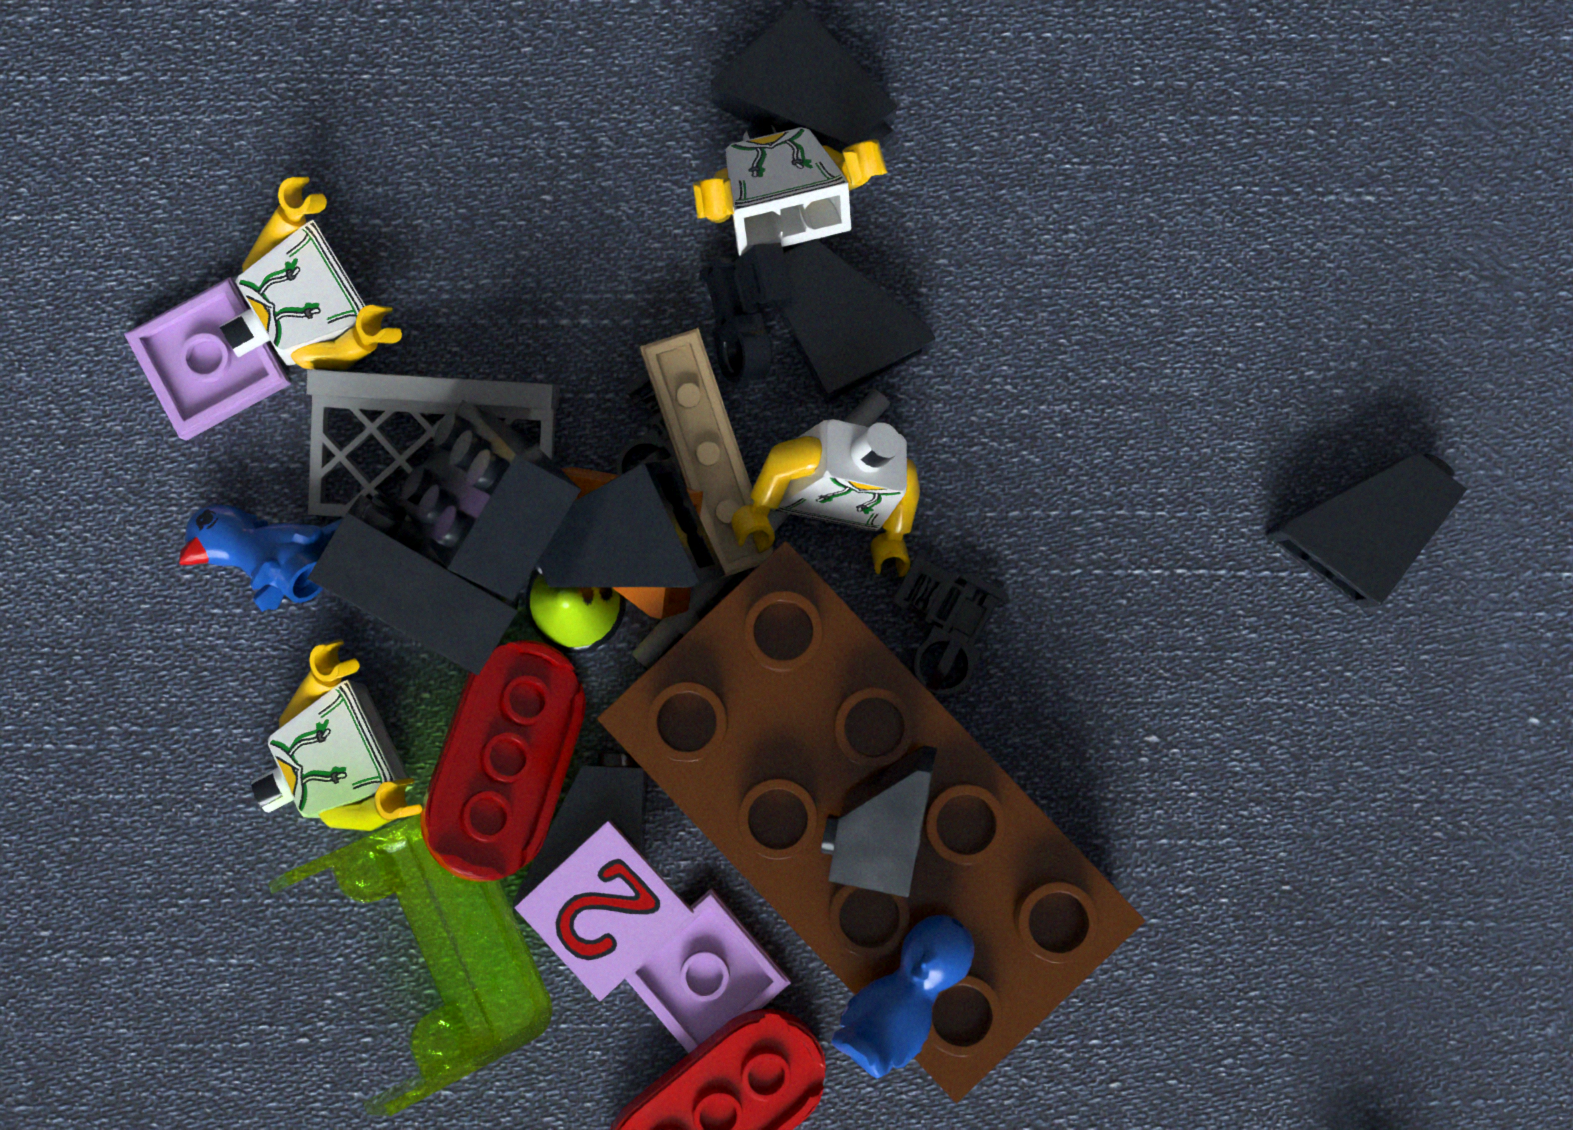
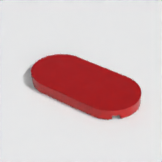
M519 640L498 646L492 652L479 675L471 671L468 673L424 796L420 815L423 839L430 854L441 867L459 878L475 882H488L512 875L535 858L546 838L583 723L586 697L582 683H578L577 676L572 671L575 668L567 657L545 643L533 640Z
M758 1009L745 1012L724 1024L630 1101L617 1115L610 1130H793L815 1110L820 1102L824 1090L825 1055L816 1035L806 1023L796 1016L775 1009Z

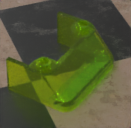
M421 813L288 871L267 883L271 893L274 894L331 868L338 887L346 897L353 901L371 903L396 893L444 1005L423 1015L415 1023L411 1031L410 1051L419 1073L363 1102L367 1114L392 1116L541 1036L547 1029L552 1017L550 995L499 880L488 882L469 881L459 878L441 867L430 854L424 842L420 823Z

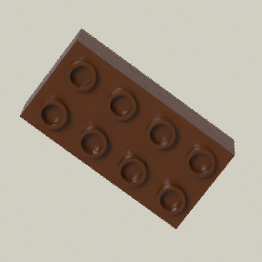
M787 541L781 544L597 718L606 730L854 995L872 981L888 974H893L900 967L904 938L918 922L926 917L947 914L959 920L970 930L975 944L973 964L965 978L954 986L939 992L932 1006V1024L928 1039L924 1042L922 1051L914 1057L920 1066L956 1104L1146 921ZM924 745L936 747L937 753L909 897L828 881L832 855L821 853L828 815L840 816L846 797L853 789Z

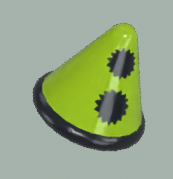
M536 570L529 581L526 591V611L535 633L545 643L567 653H584L604 645L615 635L626 611V598L612 587H549L544 576Z

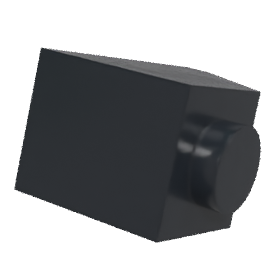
M926 745L920 747L853 789L846 797L840 816L828 815L821 847L822 854L832 855L828 881L909 897L937 753L936 747Z

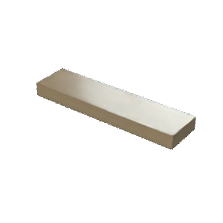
M696 328L641 346L640 352L686 488L703 491L700 520L726 575L720 578L759 566L774 551L771 546L764 552H758L753 540L754 532L746 537L742 547L738 545L731 523L732 516L737 509L746 505H753L754 500L750 497L753 489L699 329Z

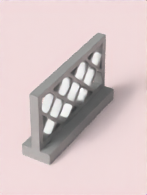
M307 370L306 394L312 395L308 515L344 517L360 495L365 497L371 495L374 497L375 494L386 497L378 487L401 466L408 474L412 472L415 466L409 459L432 438L434 439L436 430L443 420L442 418L434 425L424 413L445 414V416L450 412L455 413L462 400L469 402L496 418H506L503 422L512 425L517 419L541 420L539 448L554 462L556 409L559 408L560 385ZM329 407L350 409L367 427L344 449L328 433ZM364 409L385 412L374 421ZM397 412H410L427 431L404 453L381 429ZM372 435L396 459L373 481L350 457ZM327 447L335 455L328 464ZM342 463L364 489L349 503L325 502L326 477ZM407 514V516L405 517V520H406V521H412V520L410 519V517L408 516V514Z

